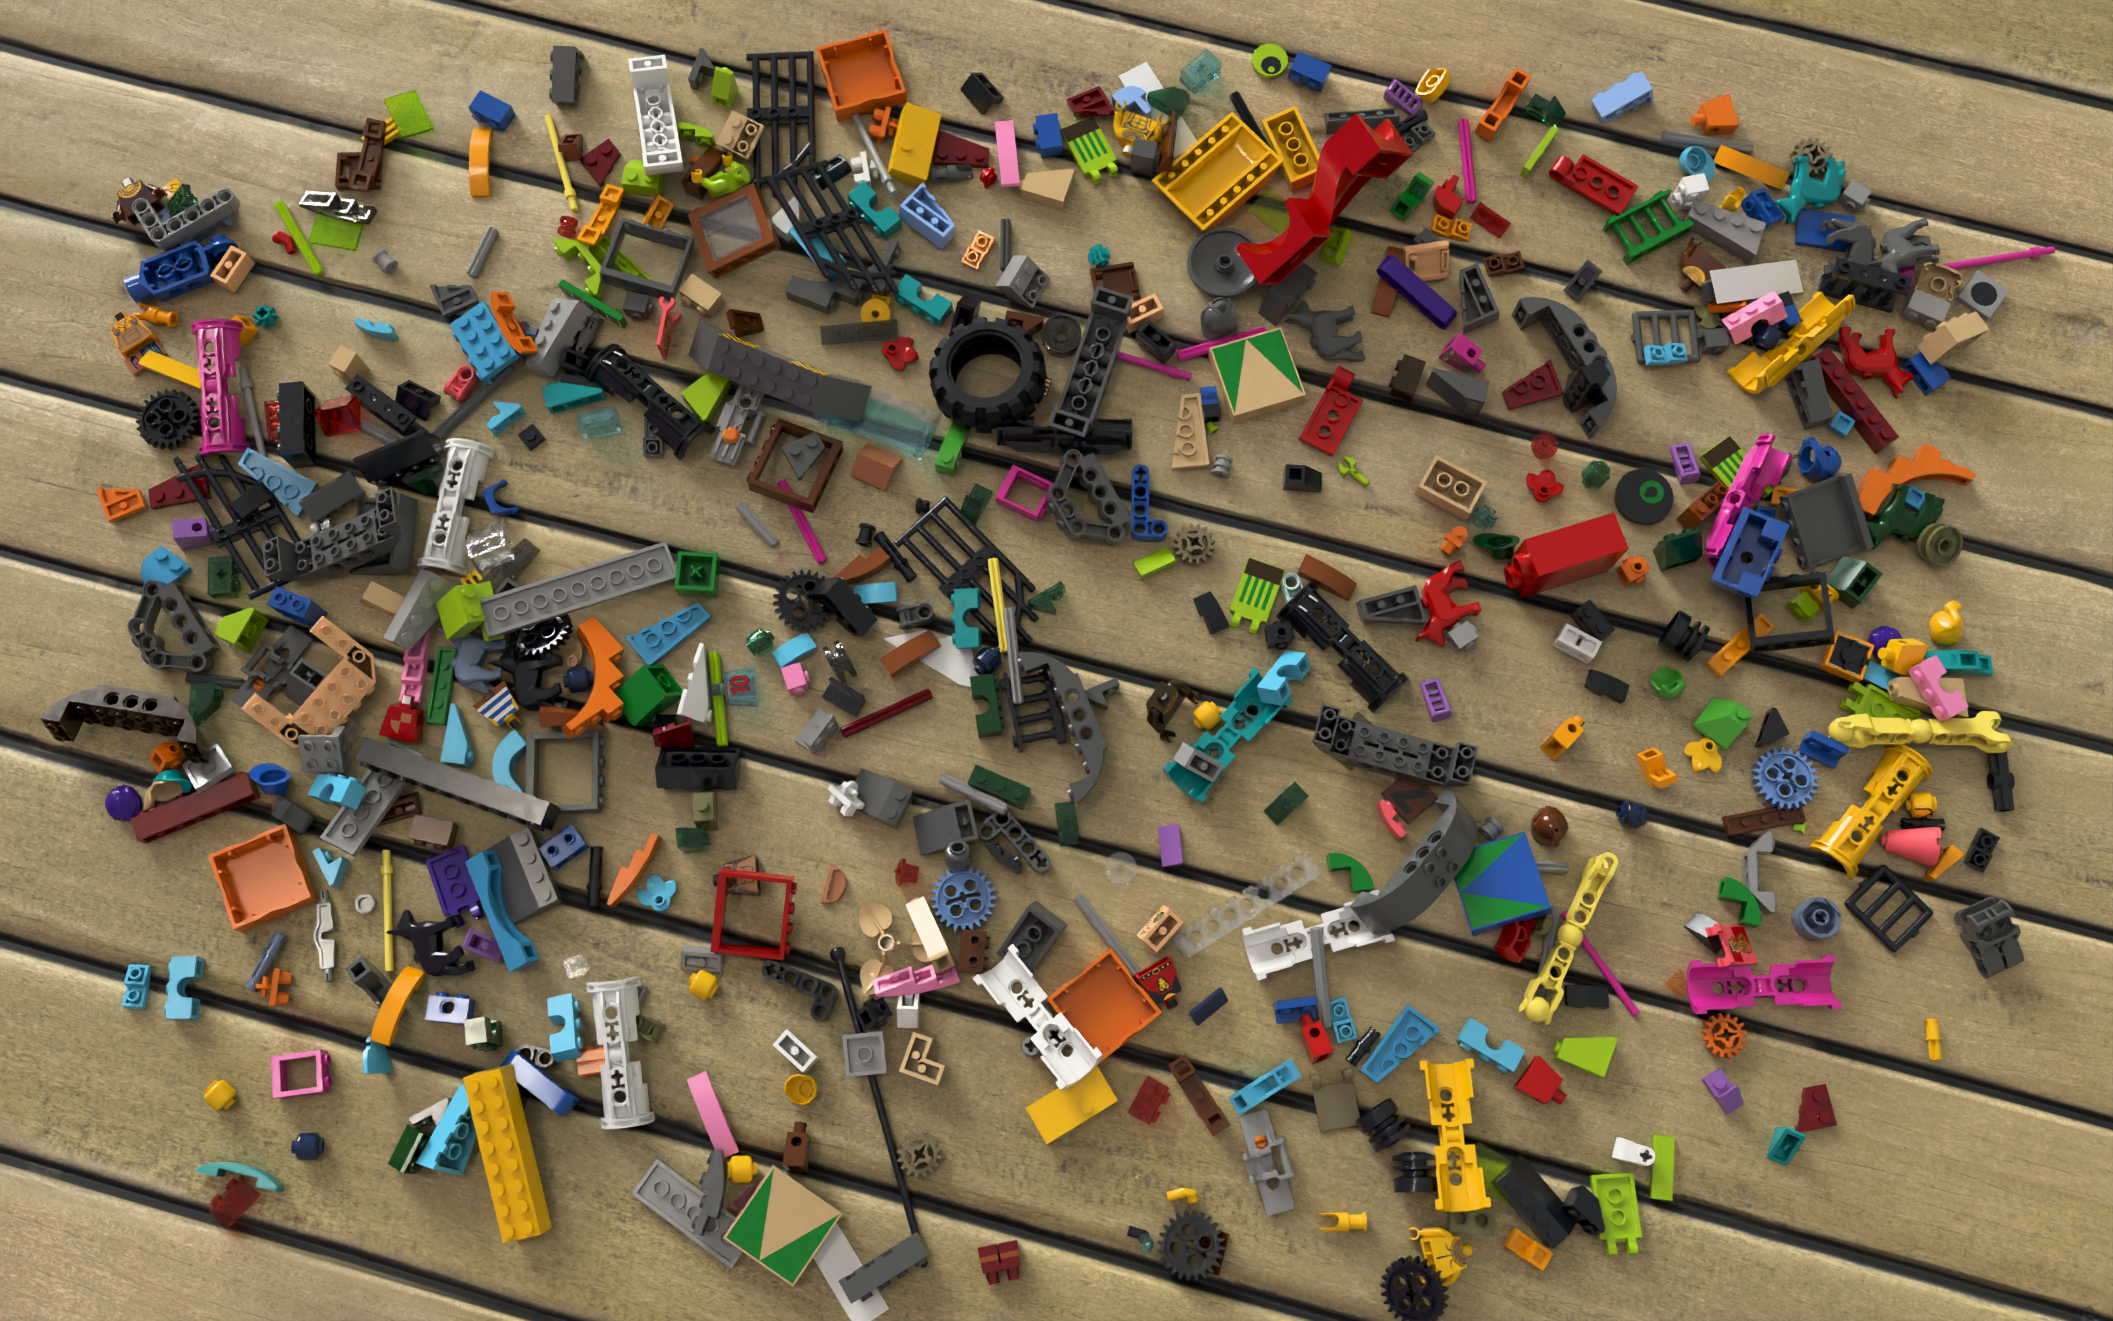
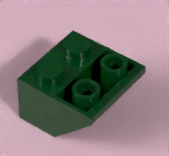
M1688 528L1678 535L1674 533L1668 534L1663 537L1662 541L1657 543L1658 545L1653 549V553L1660 571L1696 562L1703 556L1702 531L1700 528L1696 530Z
M1842 556L1826 578L1827 584L1839 593L1840 597L1838 599L1853 609L1863 601L1883 573L1868 562Z
M407 1124L388 1164L403 1174H417L423 1166L416 1162L433 1133L415 1125Z

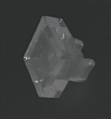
M582 952L563 961L572 981L591 971Z

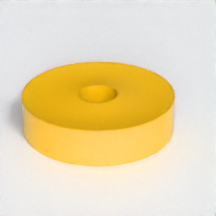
M871 299L862 306L861 319L867 327L881 329L890 322L891 309L885 301ZM875 310L879 312L877 318L873 316Z

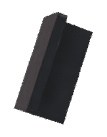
M982 72L971 73L961 87L963 94L981 114H986L992 104H999L1004 99L1002 94Z
M408 380L398 385L395 401L415 416L427 421L430 416L431 407L440 403L441 396Z
M830 677V684L822 698L852 716L857 717L866 702L865 696L835 678Z

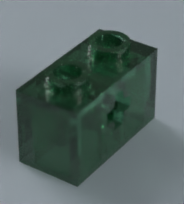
M231 556L209 557L207 594L215 600L238 598V592L241 591V583L239 581V573L241 571Z

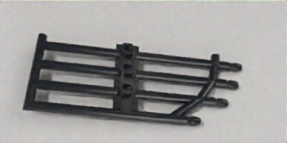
M814 51L746 54L747 61H752L753 108H747V117L762 125H771L772 175L798 168L808 155L809 164L816 163ZM796 59H807L808 106H797ZM770 60L771 107L760 108V61ZM778 60H789V107H778ZM790 124V164L779 171V125ZM797 124H808V144L797 156ZM759 138L753 151L754 179H751L748 184L754 183L761 190V185L768 183L765 177L761 178V142ZM798 176L792 177L796 185L798 184Z
M827 160L765 177L766 182L826 279L831 276L828 269L843 275L853 292L858 290V286L853 278L865 280L875 295H879L880 290L874 280L884 279L894 295L899 293L898 287L892 279L896 277L895 270L887 271L859 225L863 223L859 211L855 207L849 209L825 169L829 166ZM818 170L842 211L833 214L809 172ZM802 175L826 216L816 218L792 177ZM786 181L809 221L800 224L776 182ZM849 227L854 229L879 272L869 273L843 229ZM837 233L859 271L847 269L827 234ZM820 237L835 263L821 257L810 239Z
M200 453L196 454L195 460L199 463L202 470L189 472L183 461L179 457H175L173 459L174 464L181 473L175 476L178 483L184 481L187 483L215 529L210 532L214 542L219 549L224 546L226 547L252 589L251 592L247 593L249 599L253 600L274 590L275 587H281L292 582L269 578L271 583L259 587L233 545L234 542L244 538L264 570L263 553L253 539L252 534L262 530L267 539L270 540L276 537L270 526L281 522L294 544L301 541L275 497L268 502L270 506L261 510L257 509L251 515L240 520L228 507L231 501L216 477L230 478L240 495L247 491L242 482L254 486L259 483L256 479L236 472L225 455L219 456V461L225 469L221 470L210 469ZM201 477L208 479L232 518V523L222 527L194 479Z
M946 495L894 542L898 548L904 544L942 583L938 589L950 601L951 594H954V589H966L970 585L972 588L980 589L981 597L993 609V597L976 579L983 572L990 578L988 559L998 558L1014 575L1016 593L1002 579L1001 583L1002 591L1016 604L1014 613L1016 633L1023 637V640L1028 644L1033 641L1032 637L1020 626L1023 612L1033 622L1039 619L1024 603L1023 585L1030 592H1034L1036 587L1032 582H1029V579ZM946 506L981 541L984 546L975 553L937 514L942 508ZM930 519L970 557L962 566L923 527ZM916 532L956 570L948 579L909 540ZM978 609L971 610L970 613L998 641L997 629ZM998 644V645L996 646V649L1000 652V648H999V644Z

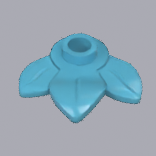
M652 875L647 881V889L638 891L637 897L644 906H651L657 912H664L670 907L671 898L677 891L676 882L672 879L664 883L659 876Z

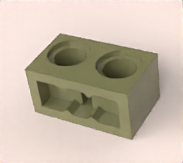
M1484 1209L1461 1212L1464 1220L1460 1224L1454 1218L1457 1212H1447V1231L1492 1236L1493 1210ZM1478 1214L1484 1216L1485 1222L1482 1226L1476 1223L1475 1219Z

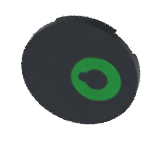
M1636 469L1628 472L1620 479L1615 489L1614 501L1619 513L1626 520L1638 524L1652 525L1661 521L1671 510L1673 491L1669 482L1661 474L1649 469Z

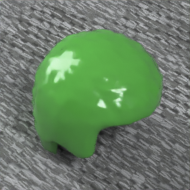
M1667 666L1660 668L1650 677L1653 690L1659 697L1664 699H1671L1680 695L1686 685L1678 669L1674 671Z

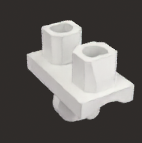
M860 152L861 157L851 159L853 171L863 170V173L854 175L855 187L859 186L863 181L871 187L870 175H872L873 179H878V174L880 173L873 160L870 161L868 166L866 152Z
M844 781L842 785L837 787L833 784L829 785L828 790L832 794L828 801L834 806H841L843 803L840 812L844 816H853L856 809H863L865 804L857 797L858 784L855 781Z

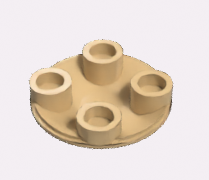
M569 635L570 639L564 640L566 645H560V651L556 649L553 651L554 654L562 656L563 666L555 667L551 670L567 673L568 669L576 668L582 659V647L575 637Z

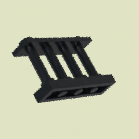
M1836 258L1832 276L1823 274L1820 277L1817 292H1823L1824 296L1843 300L1848 295H1854L1855 304L1891 313L1894 309L1897 293L1905 296L1909 294L1912 277Z
M357 374L346 386L345 389L359 399L358 404L401 436L406 437L420 430L429 432L415 421L417 417L360 375Z
M1046 668L1041 669L1038 674L1021 677L1022 685L1040 681V683L1045 684L1046 689L1042 690L1041 693L1023 696L1024 702L1022 704L1013 703L1010 691L1011 680H1008L1006 672L1003 673V679L1000 680L1002 691H1006L1015 730V736H1012L1015 748H1019V753L1023 752L1022 744L1048 738L1057 739L1058 744L1066 743L1057 697L1053 688L1054 684L1050 680ZM1042 700L1049 702L1050 708L1047 711L1016 717L1014 706ZM1045 719L1053 720L1054 727L1051 730L1020 736L1018 725Z

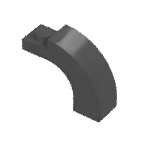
M361 956L346 967L345 970L353 983L362 988L380 1009L392 984L375 965ZM406 1008L400 1020L409 1013Z

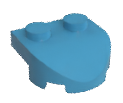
M160 546L147 556L141 565L143 583L149 580L161 581L166 584L171 581L179 582L192 571L191 566L163 546ZM158 586L155 587L154 592H158Z

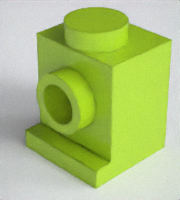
M1806 590L1784 606L1786 609L1790 607L1795 618L1807 623L1816 618L1817 615L1815 613L1821 609Z

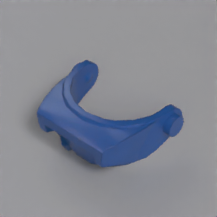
M501 480L482 492L491 515L507 516L519 513L518 507L504 508L499 506L494 500V493L508 485L506 480Z

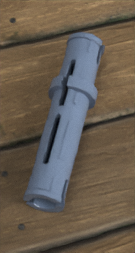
M277 931L274 932L267 947H264V953L245 985L247 989L258 992V989H255V984L262 983L263 976L266 977L275 958L279 957V951L288 936Z

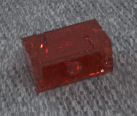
M1147 1076L1127 1113L1147 1125H1150L1151 1122L1155 1123L1161 1113L1157 1111L1161 1103L1165 1105L1171 1095L1168 1093L1169 1087Z

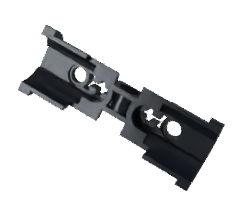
M610 344L603 348L589 363L585 371V378L589 382L594 380L612 397L616 392L629 404L635 399L640 401L648 408L643 416L659 429L657 436L674 450V455L679 460L685 456L692 440L703 431H707L710 435L715 432L714 426L708 421L698 419L625 356L626 351L620 345ZM624 364L628 369L621 371L617 367ZM674 412H681L683 416L681 418H674L672 414Z
M1029 416L1025 421L1021 418L1015 421L1016 426H997V446H1007L1017 452L1065 454L1070 449H1076L1081 454L1112 455L1121 450H1131L1132 419H1097L1096 428H1091L1086 438L1051 427L1034 426V416ZM1062 438H1066L1070 442L1067 445H1062L1059 441Z
M1310 582L1281 609L1276 617L1279 620L1289 622L1304 639L1309 636L1323 651L1329 645L1344 658L1338 666L1353 680L1350 685L1369 703L1367 708L1374 713L1409 677L1404 672L1399 674L1365 640L1361 642L1348 629L1350 625L1316 592L1318 587L1313 582ZM1320 609L1323 612V618L1316 619L1313 616V611ZM1326 617H1328L1329 619L1327 620V623L1325 622L1324 625H1322L1321 623L1324 622ZM1329 625H1336L1335 631H1328ZM1356 652H1358V653L1363 652V653H1364L1363 658H1364L1366 661H1367L1368 659H1370L1371 661L1368 662V664L1364 667L1363 664L1365 663V661H1364L1362 658H1360V659L1358 660V659L1356 658V656H1357V653H1356ZM1369 666H1378L1380 670L1379 674H1371L1369 672Z

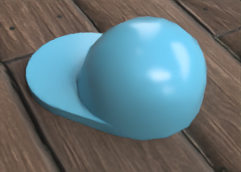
M1688 147L1679 157V166L1685 173L1691 175L1705 173L1707 182L1713 178L1716 168L1715 162L1702 147Z

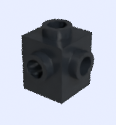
M1275 621L1271 625H1266L1264 629L1267 649H1287L1291 645L1292 640L1295 639L1294 629L1290 628L1289 622Z
M883 997L877 1000L874 998L867 1000L863 1003L864 1007L855 1013L865 1031L875 1026L877 1029L883 1027L888 1023L887 1019L893 1015Z

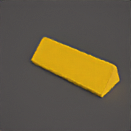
M151 350L138 362L142 368L201 391V380H199L198 369Z

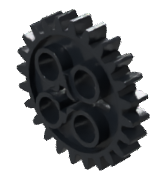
M165 389L164 394L157 391V397L150 395L151 401L144 400L146 406L139 407L143 412L136 414L141 418L136 420V423L139 425L137 430L141 433L140 436L145 439L144 441L155 448L159 447L164 450L167 447L169 450H172L173 445L180 448V442L186 445V438L193 439L190 434L198 432L194 427L201 425L196 421L201 419V416L197 414L200 412V409L196 407L197 403L182 391L178 393L173 389L172 392H169ZM160 410L161 412H163L167 417L173 420L181 428L179 430L175 428L171 423L165 420L156 411Z
M801 569L800 575L793 571L792 578L785 575L787 581L780 580L782 587L775 588L779 594H773V598L778 600L773 602V606L778 607L775 610V614L781 613L778 617L779 620L786 619L784 626L791 623V630H794L797 626L799 632L806 628L807 633H809L810 627L817 631V624L824 627L823 620L829 622L828 614L834 615V613L829 609L825 611L823 608L821 610H814L812 605L821 602L816 597L811 599L808 596L809 592L805 588L808 585L816 586L825 576L819 579L818 572L813 576L810 569L807 574H804ZM798 585L801 586L804 597L808 600V607L812 613L811 617L807 613L804 602H802ZM793 591L798 596L795 599H789L787 594ZM797 609H801L805 614L802 617H796L794 612Z
M566 614L510 633L512 637L509 639L511 647L518 656L521 655L522 659L527 657L528 660H531L535 657L538 660L540 656H543L545 659L548 653L554 655L553 651L555 649L560 651L559 646L566 645L564 640L570 639L569 634L573 633L571 629L573 627L572 620Z
M1195 1210L1192 1211L1191 1216L1188 1211H1184V1217L1177 1213L1176 1221L1169 1218L1171 1225H1163L1167 1230L1166 1233H1159L1164 1239L1157 1242L1163 1245V1248L1158 1250V1253L1165 1255L1160 1260L1168 1262L1165 1269L1173 1268L1172 1275H1176L1179 1272V1279L1181 1280L1186 1275L1187 1281L1191 1282L1193 1276L1196 1281H1200L1201 1274L1207 1279V1271L1214 1274L1213 1266L1221 1267L1217 1260L1225 1258L1220 1254V1251L1226 1250L1225 1247L1221 1246V1243L1225 1242L1226 1239L1219 1237L1223 1230H1216L1219 1225L1217 1222L1210 1224L1212 1221L1211 1216L1204 1220L1205 1213L1203 1212L1198 1217ZM1188 1225H1192L1194 1228L1191 1236L1185 1235V1228ZM1177 1234H1180L1187 1241L1194 1242V1246L1205 1252L1207 1257L1204 1258L1197 1251L1190 1249L1189 1245L1177 1238ZM1209 1237L1211 1245L1209 1248L1204 1249L1202 1247V1240ZM1176 1243L1182 1245V1250L1179 1254L1173 1252V1246ZM1197 1255L1199 1263L1197 1266L1192 1267L1190 1259L1192 1256Z
M1409 1255L1405 1259L1403 1257L1399 1258L1398 1262L1394 1261L1391 1263V1267L1386 1268L1385 1271L1388 1274L1382 1276V1279L1386 1282L1380 1284L1386 1290L1381 1295L1387 1297V1300L1383 1303L1390 1304L1391 1306L1388 1312H1396L1395 1319L1401 1316L1402 1321H1437L1439 1319L1438 1316L1441 1317L1444 1314L1442 1309L1448 1307L1444 1301L1448 1300L1449 1296L1444 1294V1292L1449 1287L1442 1285L1446 1278H1439L1441 1270L1435 1272V1264L1427 1266L1428 1259L1420 1262L1419 1256L1412 1259L1411 1255ZM1419 1276H1422L1425 1279L1426 1284H1423L1420 1281ZM1400 1277L1405 1280L1406 1285L1400 1282ZM1423 1297L1428 1299L1430 1306L1425 1304ZM1404 1299L1408 1300L1410 1307L1404 1303Z

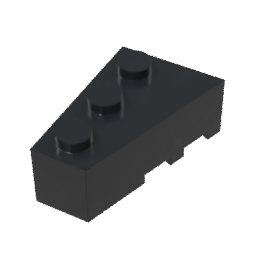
M841 577L821 579L808 594L811 599L816 597L824 604L821 608L825 611L829 609L837 617L835 620L853 636H863L877 621L872 609L863 604L861 597L853 592L849 587V583Z

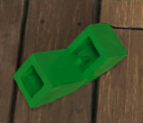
M1421 172L1417 173L1406 191L1397 197L1389 211L1405 221L1422 202L1433 186L1434 181Z
M1328 853L1326 855L1328 872L1348 870L1351 893L1370 892L1374 889L1370 874L1360 862L1341 853Z
M1725 877L1721 879L1717 899L1741 905L1738 925L1751 928L1760 926V909L1750 890L1732 878Z

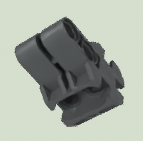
M1992 896L1956 912L1954 916L1956 925L1961 926L1964 933H1960L1961 940L1971 950L1978 971L1984 978L1994 976L2024 961V956L2017 939L2021 931L2019 925L2013 924L2010 918L2015 917L2014 911L2005 900H1999L1997 903L1996 898Z

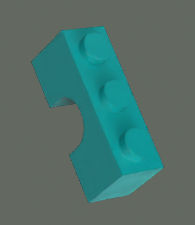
M865 181L848 194L849 207H855L859 211L865 224L869 223L878 237L882 236L887 240L902 227L901 218L889 206L883 211L871 209L878 202L877 194Z
M907 274L897 285L899 293L894 295L895 301L901 306L905 305L910 308L911 312L915 315L923 316L933 326L936 324L941 328L953 311L952 302L938 293L929 301L920 300L918 297L922 293V284Z
M954 589V594H951V604L955 606V613H952V625H955V633L952 634L953 645H956L957 649L982 648V629L979 627H969L966 623V616L971 610L981 609L980 589Z

